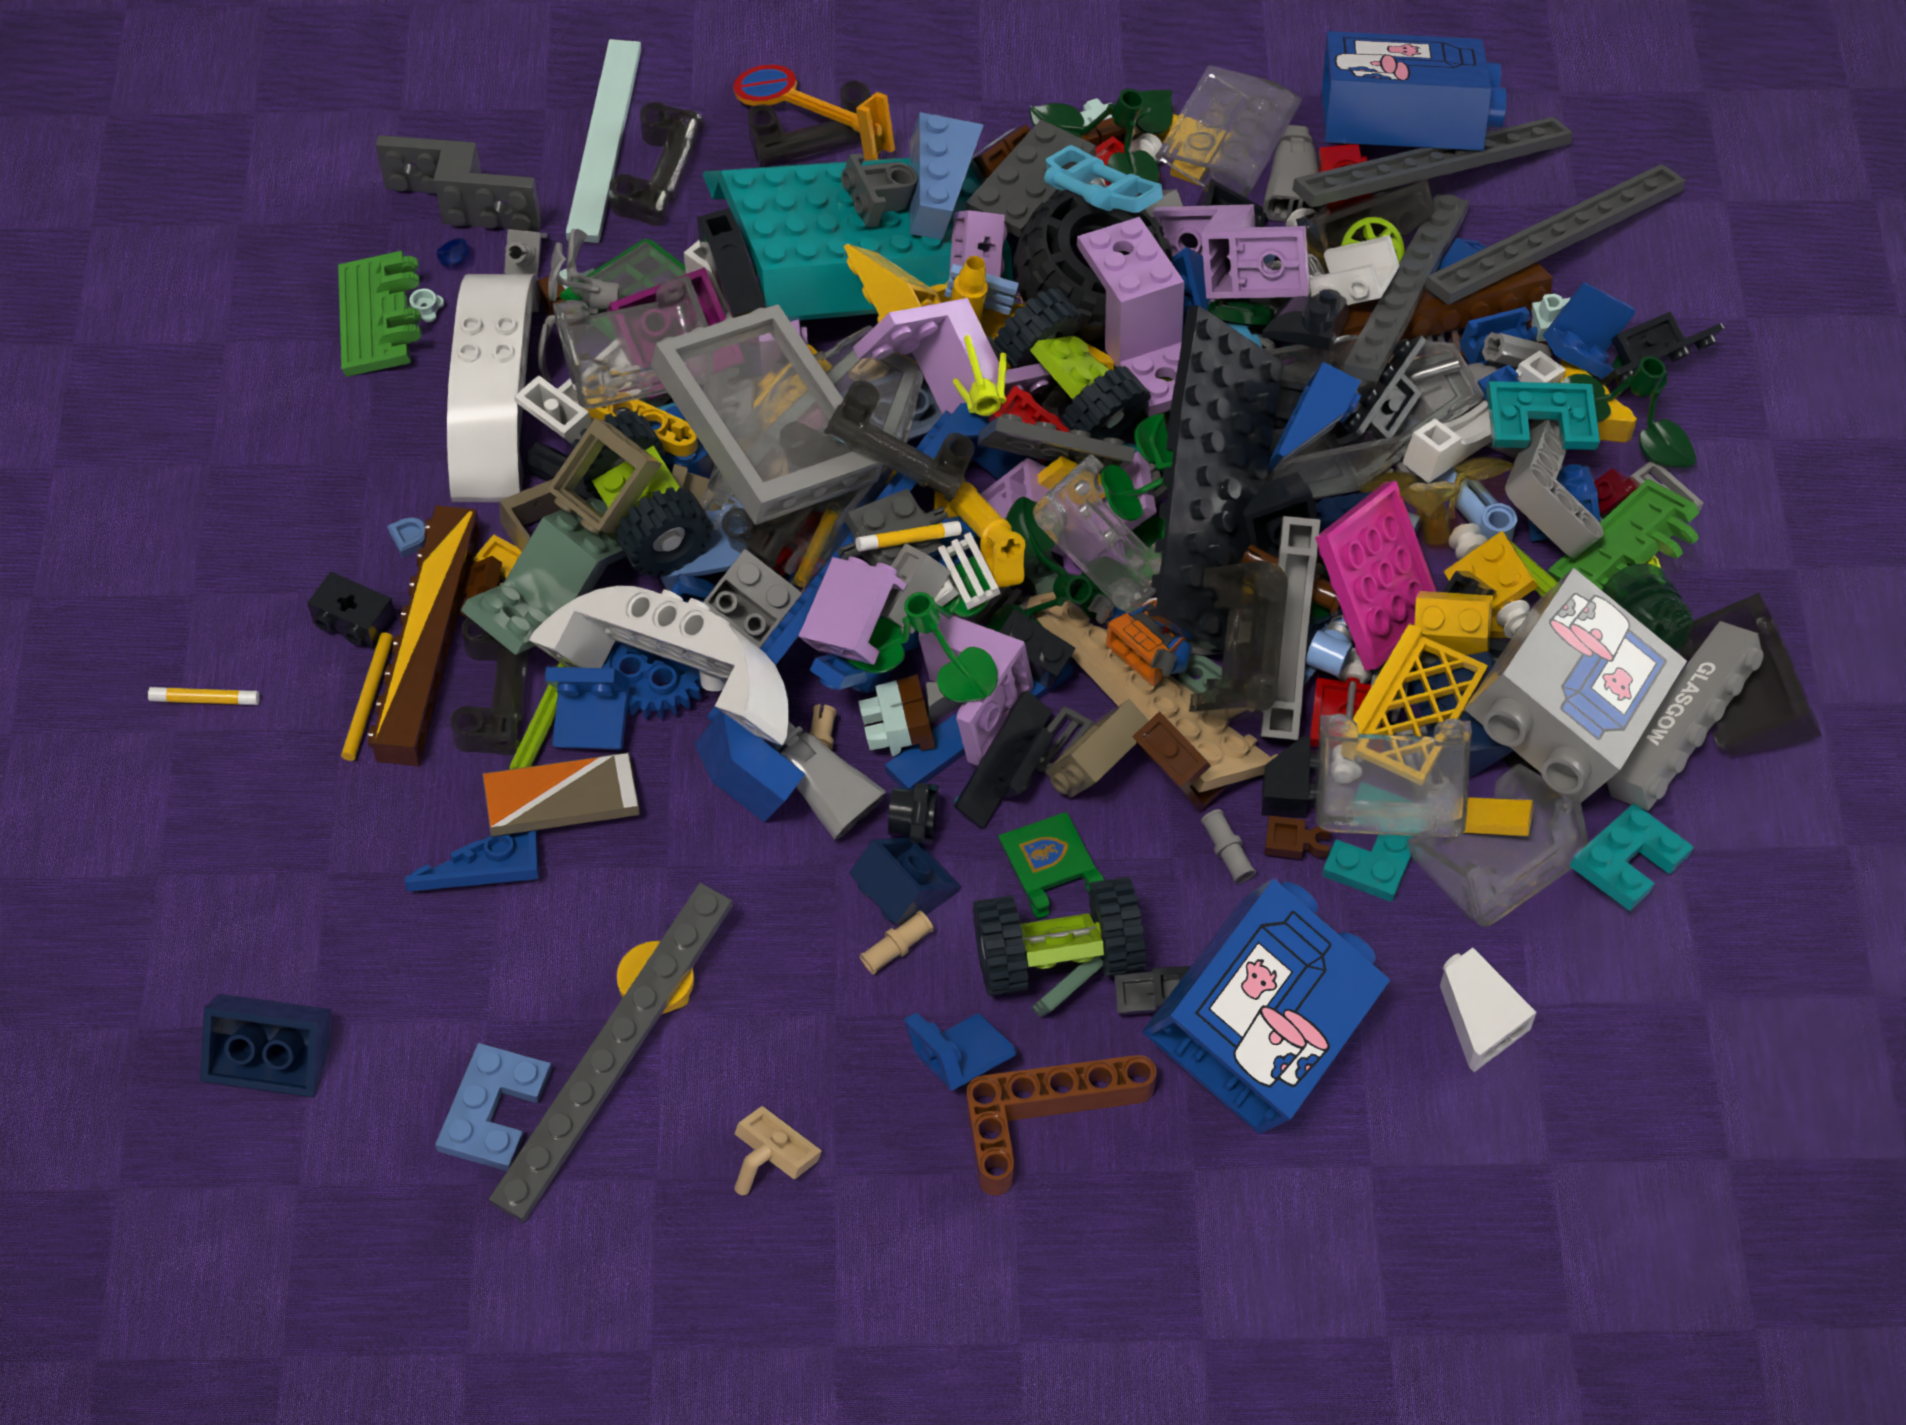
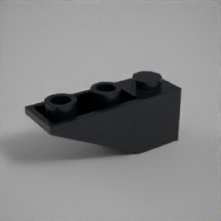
M730 208L697 217L700 246L731 316L736 318L751 313L758 308H766L742 234Z

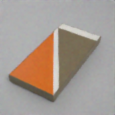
M629 752L482 773L491 837L639 815Z

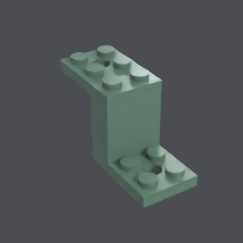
M594 497L585 500L603 515L608 510L602 500L595 499ZM562 509L541 519L504 583L467 599L461 611L517 655L536 646L529 639L533 632L548 617L577 597L590 593L607 565L627 556L617 541L618 535L616 532L615 534L600 531L599 534H595L580 523L583 518L575 511L571 514Z

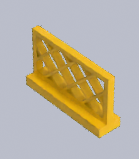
M1409 623L1342 736L1341 755L1352 760L1360 756L1422 785L1463 715L1465 707L1487 673L1488 665L1423 637L1422 629ZM1426 650L1439 656L1441 664L1423 669L1419 658L1423 651ZM1464 667L1475 672L1472 680L1456 684L1451 670ZM1445 672L1450 686L1431 690L1426 677ZM1420 679L1425 692L1406 697L1403 689L1404 684ZM1454 694L1457 702L1456 708L1440 712L1435 698ZM1429 700L1434 714L1415 719L1410 705ZM1404 707L1409 721L1390 726L1386 716L1388 711ZM1437 722L1441 731L1440 736L1423 741L1418 727ZM1412 729L1417 743L1398 748L1393 734ZM1387 736L1392 750L1379 753L1368 748L1372 739ZM1421 751L1425 762L1418 771L1405 765L1402 756Z

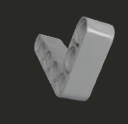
M1534 419L1529 424L1530 443L1528 448H1520L1505 485V491L1513 504L1564 553L1572 558H1576L1603 536V529L1599 521L1556 480L1567 449H1562L1559 421Z

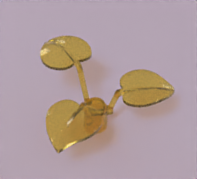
M1492 457L1471 458L1460 462L1454 467L1455 472L1458 473L1454 483L1446 481L1427 484L1418 483V477L1412 473L1391 471L1368 478L1358 485L1356 490L1357 492L1360 490L1363 493L1373 492L1383 483L1396 481L1400 497L1414 506L1418 516H1421L1424 542L1427 544H1443L1449 541V537L1452 534L1450 519L1455 518V506L1461 483L1466 479L1476 481L1500 475L1512 470L1514 464ZM1450 500L1449 507L1446 509L1443 503Z

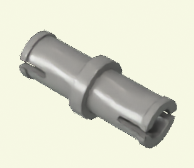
M1213 810L1203 816L1201 823L1205 826L1215 844L1213 850L1217 857L1222 858L1234 882L1242 884L1253 878L1256 871L1241 848L1243 842L1239 835H1234L1222 810Z

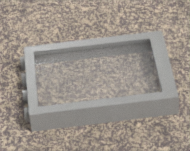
M779 304L767 308H758L751 313L736 318L730 317L705 328L698 327L689 333L676 337H667L655 344L651 362L652 369L755 525L878 482L885 459Z

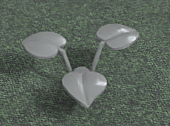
M572 229L570 232L567 247V279H563L559 275L560 268L566 258L562 254V243L556 242L551 258L548 295L550 301H556L558 284L584 290L583 303L589 304V307L551 315L545 319L539 339L537 357L540 372L546 381H552L546 366V348L554 323L558 320L589 313L598 314V308L607 309L610 303L619 300L620 283L593 279L577 272L576 260L582 243L588 237L580 229ZM573 278L585 282V284L573 281Z

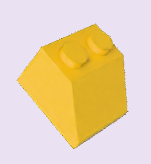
M1419 591L1416 597L1414 626L1422 629L1423 637L1464 655L1489 652L1493 595Z

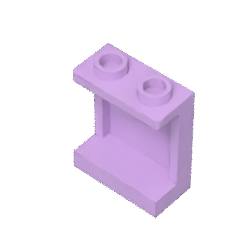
M850 556L848 560L832 557L798 637L819 652L874 665L880 651L870 645L868 641L890 590L904 591L907 584L896 576L897 570L889 565L877 563L875 567L856 557Z

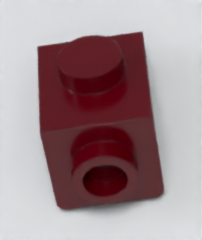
M1612 468L1595 480L1594 484L1598 494L1600 514H1607L1640 486L1636 479L1632 476L1627 478Z

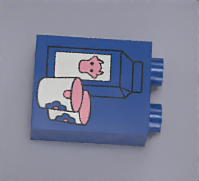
M1327 31L1321 88L1325 142L1484 151L1487 127L1502 128L1505 119L1506 88L1500 87L1501 63L1486 62L1482 39Z
M1274 878L1242 898L1142 1031L1146 1037L1258 1134L1292 1119L1390 981L1386 975L1373 965L1376 961V955L1365 941L1351 933L1340 932L1337 934L1316 915L1318 905L1310 893L1299 885L1291 882L1279 883Z

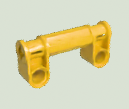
M949 468L941 472L934 484V510L942 506L945 508L944 512L947 511L948 518L960 516L981 538L980 552L998 588L1022 584L1024 581L1025 549L1023 537L1015 531L1012 532L1009 522L1002 518L981 496L973 484L965 482V477L959 470Z

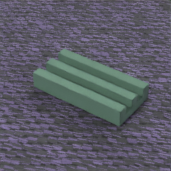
M1094 956L1092 960L1082 962L1034 1004L1031 1009L1039 1018L1046 1016L1103 966L1102 959L1099 956Z

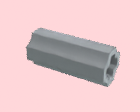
M1493 332L1484 339L1485 344L1482 350L1486 361L1506 366L1510 365L1514 368H1518L1521 362L1538 351L1543 352L1548 357L1552 355L1549 346L1546 344Z

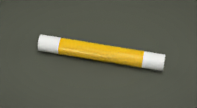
M959 521L862 536L856 538V548L861 552L903 545L905 543L909 544L961 535L962 528Z
M150 687L148 690V700L150 702L258 705L259 691Z

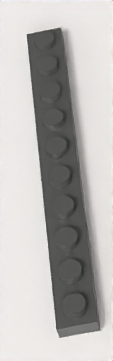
M1549 117L1486 132L1484 151L1419 148L1294 179L1292 190L1311 207H1318L1339 200H1347L1392 187H1400L1405 184L1424 181L1429 178L1453 174L1454 172L1478 168L1482 165L1502 162L1507 159L1568 145L1571 143L1573 132L1556 118Z
M1660 164L1427 276L1425 288L1449 305L1683 191L1686 180L1665 165Z
M1437 195L1402 257L1399 263L1400 267L1379 299L1347 357L1343 372L1354 378L1378 382L1427 290L1425 288L1427 276L1437 271L1468 212L1469 200L1459 199L1454 195Z
M702 883L698 884L490 1196L489 1202L491 1205L520 1222H525L733 907L731 899Z

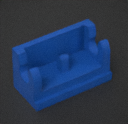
M1526 307L1468 321L1458 347L1464 352L1470 364L1483 363L1486 365L1489 361L1485 360L1482 350L1485 344L1484 339L1491 332L1535 342L1538 330L1537 327H1532L1527 332L1526 323L1529 321L1530 313Z

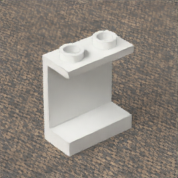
M1390 235L1327 249L1323 255L1329 274L1309 278L1310 293L1313 297L1325 289L1336 290L1346 298L1347 305L1381 298L1400 267Z

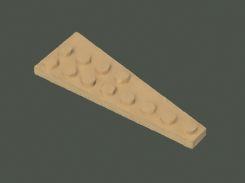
M1054 592L1031 596L1026 609L1054 600L1056 598ZM1064 602L1062 606H1054L1033 614L1045 629L1076 648L1071 657L1118 706L1130 699L1148 720L1152 719L1160 711L1210 763L1211 767L1191 784L1199 793L1264 775L1265 765L1277 756L1275 754L1270 757L1255 746L1257 739L1252 735L1248 734L1243 737L1228 726L1230 719L1222 713L1219 714L1205 709L1202 706L1203 702L1200 700V697L1171 675L1169 677L1164 676L1155 686H1152L1106 646L1107 629L1092 625L1089 622L1090 618L1074 603Z

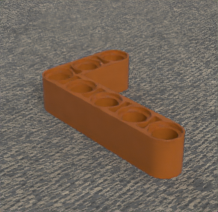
M1132 1055L982 1075L974 1078L967 1087V1116L980 1188L989 1195L999 1196L1009 1191L1013 1184L1014 1159L1007 1121L1146 1102L1152 1097L1155 1090L1156 1066L1154 1062L1143 1055ZM1142 1076L1147 1081L1143 1083L1133 1082L1130 1079V1077ZM1095 1081H1103L1106 1082L1108 1086L1105 1088H1097L1094 1087L1091 1083ZM1057 1086H1065L1070 1091L1066 1093H1057L1053 1090V1088ZM1019 1091H1026L1031 1096L1022 1099L1014 1094ZM981 1096L990 1097L993 1101L987 1104H981L977 1102L975 1099ZM992 1131L999 1136L990 1140L983 1138L981 1135L984 1132ZM999 1167L1005 1172L1002 1175L993 1176L987 1170Z

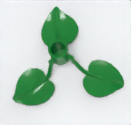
M1157 414L1140 422L1135 430V442L1143 458L1147 462L1155 464L1157 470L1164 472V468L1172 467L1173 452L1166 450L1168 433L1164 414ZM1112 464L1103 468L1100 476L1101 484L1111 509L1117 516L1126 521H1135L1143 514V507L1137 496L1163 485L1162 477L1134 490L1129 475L1120 466ZM1165 528L1162 530V539L1164 538Z
M975 557L968 558L983 591L989 590L990 587ZM958 564L955 568L970 598L977 594L962 564ZM924 592L914 593L904 603V610L907 616L902 619L904 624L903 634L901 627L892 620L878 618L868 641L870 645L880 651L874 665L848 658L845 659L854 667L865 672L884 673L897 667L903 661L905 652L901 644L909 640L911 627L915 631L924 634L933 632L946 655L952 661L943 665L937 674V685L942 695L951 701L959 703L984 700L991 696L997 686L998 672L994 660L985 650L974 646L964 649L956 657L939 630L938 624L940 622L939 613L947 618L951 617L953 613L962 618L971 617L982 611L989 600L968 610L960 594L944 606H940L935 603L934 598Z

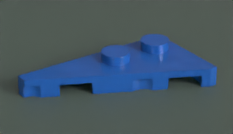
M537 830L492 837L490 834L483 840L474 841L450 853L451 860L432 869L427 864L416 869L409 876H405L406 890L409 892L538 879Z

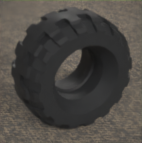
M1069 190L1054 194L1046 204L1042 202L1032 213L1017 244L1013 270H1016V282L1019 283L1018 290L1023 301L1026 302L1030 298L1035 299L1037 294L1043 291L1046 293L1048 289H1059L1082 315L1083 322L1080 324L1081 328L1074 333L1076 337L1086 343H1090L1095 339H1100V342L1105 343L1106 289L1094 271L1078 260L1071 246L1077 245V236L1140 217L1170 262H1172L1173 257L1169 240L1163 238L1165 233L1163 232L1162 225L1156 217L1151 218L1146 209L1137 213L1116 208L1106 211L1085 202L1082 196ZM1119 251V252L1122 253L1123 255H1128V254H1130L1129 252H1126V251Z

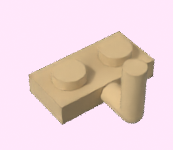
M761 1106L740 1121L735 1131L737 1137L755 1150L745 1157L734 1189L740 1195L749 1194L758 1167L767 1160L795 1180L818 1162L822 1150L765 1107Z

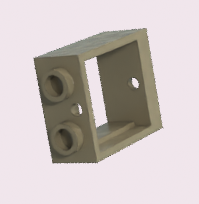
M595 418L547 490L557 497L554 501L556 505L568 513L572 514L575 511L583 518L580 523L591 532L599 534L602 531L615 534L617 527L621 525L619 521L622 516L628 515L627 510L632 505H635L662 463L611 423ZM604 445H607L636 469L603 515L576 494L574 489Z
M552 480L499 501L500 524L521 552L531 538L523 526L562 510L554 502L557 497L547 490Z
M1130 699L1102 716L1045 771L1051 778L1050 781L1053 787L1070 799L1095 784L1137 743L1132 736L1149 720Z

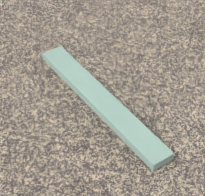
M609 39L566 229L567 241L572 229H580L588 235L584 242L600 243L641 54V42Z

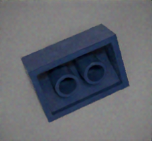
M1481 652L1466 655L1488 665V671L1483 678L1484 680L1495 664L1492 654L1490 652ZM1437 660L1426 668L1440 665L1441 661ZM1464 667L1451 670L1456 684L1472 680L1475 672ZM1445 672L1426 677L1431 690L1450 686ZM1420 679L1411 681L1415 695L1425 692ZM1454 694L1435 698L1440 712L1454 709L1457 706ZM1429 700L1418 703L1422 717L1434 714ZM1464 711L1438 756L1437 762L1440 770L1463 780H1468L1514 750L1509 746L1494 741L1486 733L1484 726L1467 711ZM1437 722L1425 725L1430 739L1440 736L1441 731Z
M218 994L204 1007L200 1081L314 1097L329 1048L332 1009Z

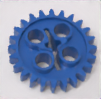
M618 641L614 642L602 668H615L630 679L628 710L631 716L639 709H642L644 719L649 717L651 711H656L659 719H661L665 709H669L672 714L677 715V705L682 704L689 709L691 708L690 697L698 700L702 698L700 688L703 687L700 681L699 669ZM630 672H636L635 674L627 675ZM662 683H670L666 686H659Z

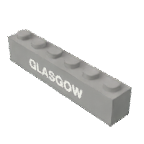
M1719 621L1674 681L1621 770L1607 781L1611 797L1631 805L1634 803L1640 808L1649 811L1656 800L1664 796L1668 784L1677 773L1684 769L1691 753L1696 747L1702 745L1706 733L1715 721H1719L1722 718L1725 708L1732 698L1740 694L1744 682L1753 670L1755 671L1760 667L1763 660V651L1761 650L1758 633Z

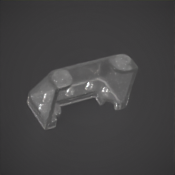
M689 276L665 281L657 289L656 302L591 316L587 304L583 301L568 300L554 304V316L573 390L578 404L588 409L667 393V390L651 367L655 344L664 338L683 335L698 327H708ZM712 352L683 361L698 385L705 383L712 376Z
M1091 453L1040 499L1033 509V515L1038 526L1100 588L1116 607L1126 612H1135L1156 593V589L1151 587L1152 574H1160L1162 556L1155 552L1156 542L1148 548L1099 498L1105 492L1102 484L1099 485L1098 473L1104 465Z
M1320 715L1315 776V815L1317 825L1326 831L1339 833L1455 837L1461 835L1465 831L1467 821L1472 737L1471 721L1446 719L1435 726L1433 737L1359 734L1357 723L1347 715Z
M1517 764L1499 777L1495 784L1494 795L1495 799L1533 800L1534 810L1529 836L1455 833L1444 841L1440 832L1433 828H1426L1407 840L1413 860L1469 919L1482 927H1488L1496 923L1572 868L1569 865L1573 857L1588 844L1580 798L1573 794L1560 793L1554 790L1544 781L1542 776L1521 764Z

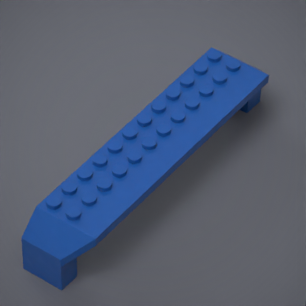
M960 403L952 414L947 410L942 414L875 501L907 488L911 491L924 475L975 461L998 480L1026 458L1037 463L1040 462L1033 457L977 445L979 432L991 422L988 420L991 415L981 416L976 413H969L967 404ZM852 532L847 535L839 547L854 542ZM837 550L760 648L775 666L799 636L832 557L841 559L838 556ZM714 706L706 717L711 721L694 745L712 783L762 822H765L786 801L805 773L764 742L763 738L753 735Z

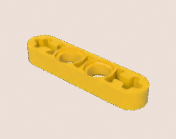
M589 381L583 383L577 390L578 404L587 410L589 416L593 419L596 418L604 421V415L612 413L616 417L613 413L616 409L620 407L629 408L631 411L637 412L639 416L642 414L648 422L657 421L662 424L654 432L666 452L679 457H687L692 455L698 448V437L688 422L600 382Z

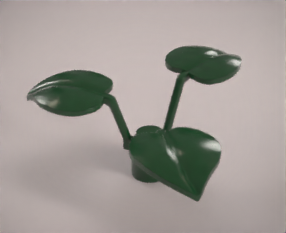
M1124 89L1120 92L1116 104H1108L1107 109L1086 127H1083L1084 118L1081 113L1070 105L1049 103L1042 106H1031L1029 114L1033 126L1040 120H1043L1081 138L1080 134H1088L1111 114L1114 123L1118 127L1127 128L1124 153L1112 154L1107 166L1126 175L1135 174L1143 179L1158 183L1159 169L1154 158L1143 150L1131 152L1130 145L1135 125L1140 131L1150 134H1161L1169 129L1173 118L1172 90L1138 92L1134 89Z
M1619 355L1613 361L1612 367L1614 370L1624 366ZM1652 356L1642 358L1632 375L1628 376L1618 388L1605 395L1603 385L1590 375L1573 374L1561 381V383L1592 384L1597 423L1604 421L1611 414V409L1607 402L1614 400L1626 388L1630 387V390L1640 397L1650 395L1647 426L1649 428L1644 429L1639 435V445L1642 452L1648 459L1662 466L1688 468L1695 465V451L1684 430L1668 419H1662L1657 423L1654 422L1657 397L1667 383L1666 367L1658 358Z
M1024 496L1018 498L1011 506L1005 519L1011 525L1012 532L1019 533L1025 540L1024 562L1031 560L1036 555L1040 562L1058 574L1053 584L1056 598L1030 607L1026 612L1016 604L1003 605L992 613L986 628L999 632L1014 609L1041 625L1038 620L1031 616L1036 612L1054 606H1062L1064 602L1079 604L1081 610L1088 617L1096 620L1097 613L1088 610L1096 595L1107 596L1113 601L1114 605L1120 607L1127 606L1141 597V593L1131 577L1120 567L1106 560L1089 562L1083 567L1081 575L1067 573L1065 568L1059 567L1042 553L1052 549L1059 537V523L1054 513L1045 505Z

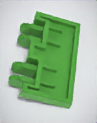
M402 251L338 264L341 369L346 377L411 363V352L407 344L418 341L422 337L421 328L416 325L421 320L420 311L412 307L408 308V298L405 294V291L416 289L419 284V277L414 273L418 268V259L416 257L405 256Z
M1646 479L1600 522L1603 536L1576 558L1565 554L1547 571L1550 576L1559 582L1570 570L1575 568L1611 599L1627 606L1632 601V598L1625 588L1619 586L1622 582L1640 591H1643L1648 586L1646 579L1640 573L1627 566V564L1639 570L1658 551L1678 559L1683 554V551L1679 544L1670 538L1675 536L1688 542V544H1694L1699 537L1691 526L1677 518L1679 517L1689 523L1699 514V510L1694 502L1650 479Z

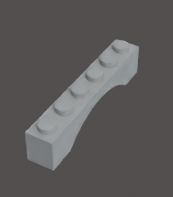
M1283 516L1260 736L1298 740L1309 616L1318 549L1315 537L1319 536V519Z

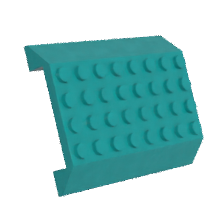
M910 157L863 160L862 166L900 162L910 166ZM847 161L704 171L703 178L712 199H726L760 279L758 285L766 308L779 304L789 321H795L798 319L810 320L878 314L875 306L870 304L863 295L862 287L864 285L861 279L852 272L847 264L848 255L843 247L846 244L879 253L929 287L948 282L954 212L966 211V201L981 186L971 164H969L943 240L910 234V202L905 209L883 212L879 226L866 227L862 217L854 208V202L848 190L844 189L841 182V173L845 169ZM1005 239L1002 247L1004 271L1000 278L1013 281L1011 248Z

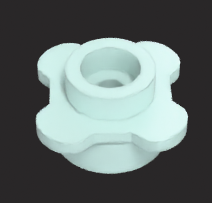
M418 289L410 295V305H408V308L418 309L421 319L425 322H432L436 319L438 308L444 305V300L441 296H436L429 289Z

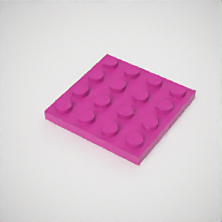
M1396 481L1383 483L1322 531L1319 536L1315 537L1318 552L1323 558L1330 577L1331 587L1337 595L1343 611V619L1349 627L1355 643L1356 653L1360 657L1365 671L1377 669L1390 657L1408 624L1414 625L1416 597L1419 591L1437 592Z

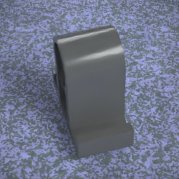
M862 153L850 154L845 169L841 173V182L844 189L848 190L854 202V208L862 217L866 227L879 226L883 212L902 210L909 205L918 178L916 171L912 167L900 162L862 166L864 159Z

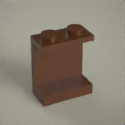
M1160 711L1132 736L1150 760L1199 812L1227 788L1225 785L1199 793L1191 785L1211 765Z

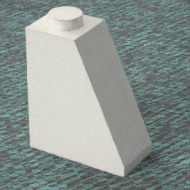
M1471 948L1462 956L1459 953L1453 955L1444 964L1440 988L1468 1066L1473 1072H1476L1531 1030L1536 1011L1474 948Z

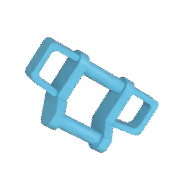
M1073 145L1067 146L1046 158L1047 171L1045 172L1044 181L1047 185L1062 191L1069 190L1082 196L1085 202L1106 211L1116 208L1137 213L1163 198L1161 184L1143 179L1135 174L1126 175L1104 165L1101 159L1091 156ZM1069 162L1078 163L1067 170L1062 168V166ZM1100 177L1113 184L1105 188L1095 183L1091 185L1088 183Z

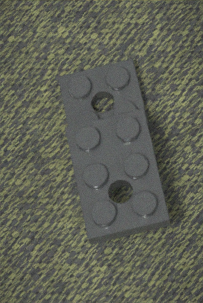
M378 135L376 149L385 189L436 193L442 224L540 232L542 220L535 178L482 174L475 142Z

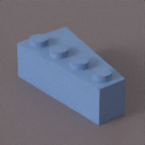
M919 112L910 138V167L916 171L918 176L910 199V234L943 240L984 124Z

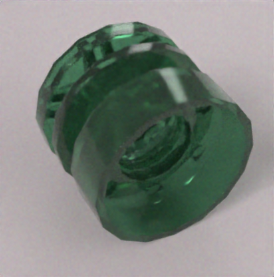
M1653 564L1632 565L1614 574L1603 586L1602 591L1674 651L1689 637L1693 626L1692 612L1663 569Z

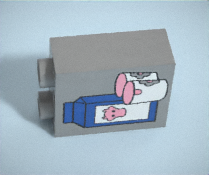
M1573 568L1535 603L1464 710L1484 726L1486 733L1494 741L1509 746L1536 768L1551 788L1560 793L1567 794L1580 804L1621 770L1687 660Z

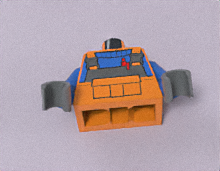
M1096 595L1088 610L1097 613L1096 620L1099 623L1108 622L1106 646L1146 681L1155 686L1164 676L1169 677L1170 674H1179L1186 670L1192 652L1190 640L1148 616V610L1156 609V600H1152L1144 605L1120 607L1114 605L1113 601L1107 596Z

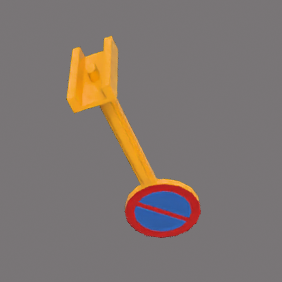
M773 64L753 67L741 73L734 82V94L737 100L743 104L756 107L787 101L852 127L855 132L860 133L864 160L878 159V154L883 150L890 153L895 150L888 98L885 94L880 92L873 94L856 108V114L797 91L796 76L792 70L785 66Z

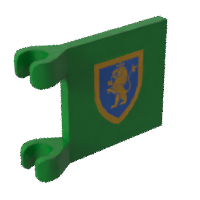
M1067 812L998 835V840L1027 896L1032 913L1036 919L1049 915V909L1047 908L1049 906V899L1044 890L1082 877L1089 894V884L1091 882L1104 881L1101 873L1095 868Z

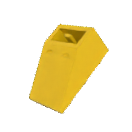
M850 244L843 246L848 255L847 264L855 275L859 276L864 285L862 287L863 295L870 304L875 306L879 314L877 317L878 323L889 312L942 303L935 290L879 253Z

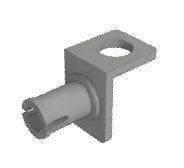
M508 229L507 245L505 248V274H536L538 276L541 238H547L548 233Z

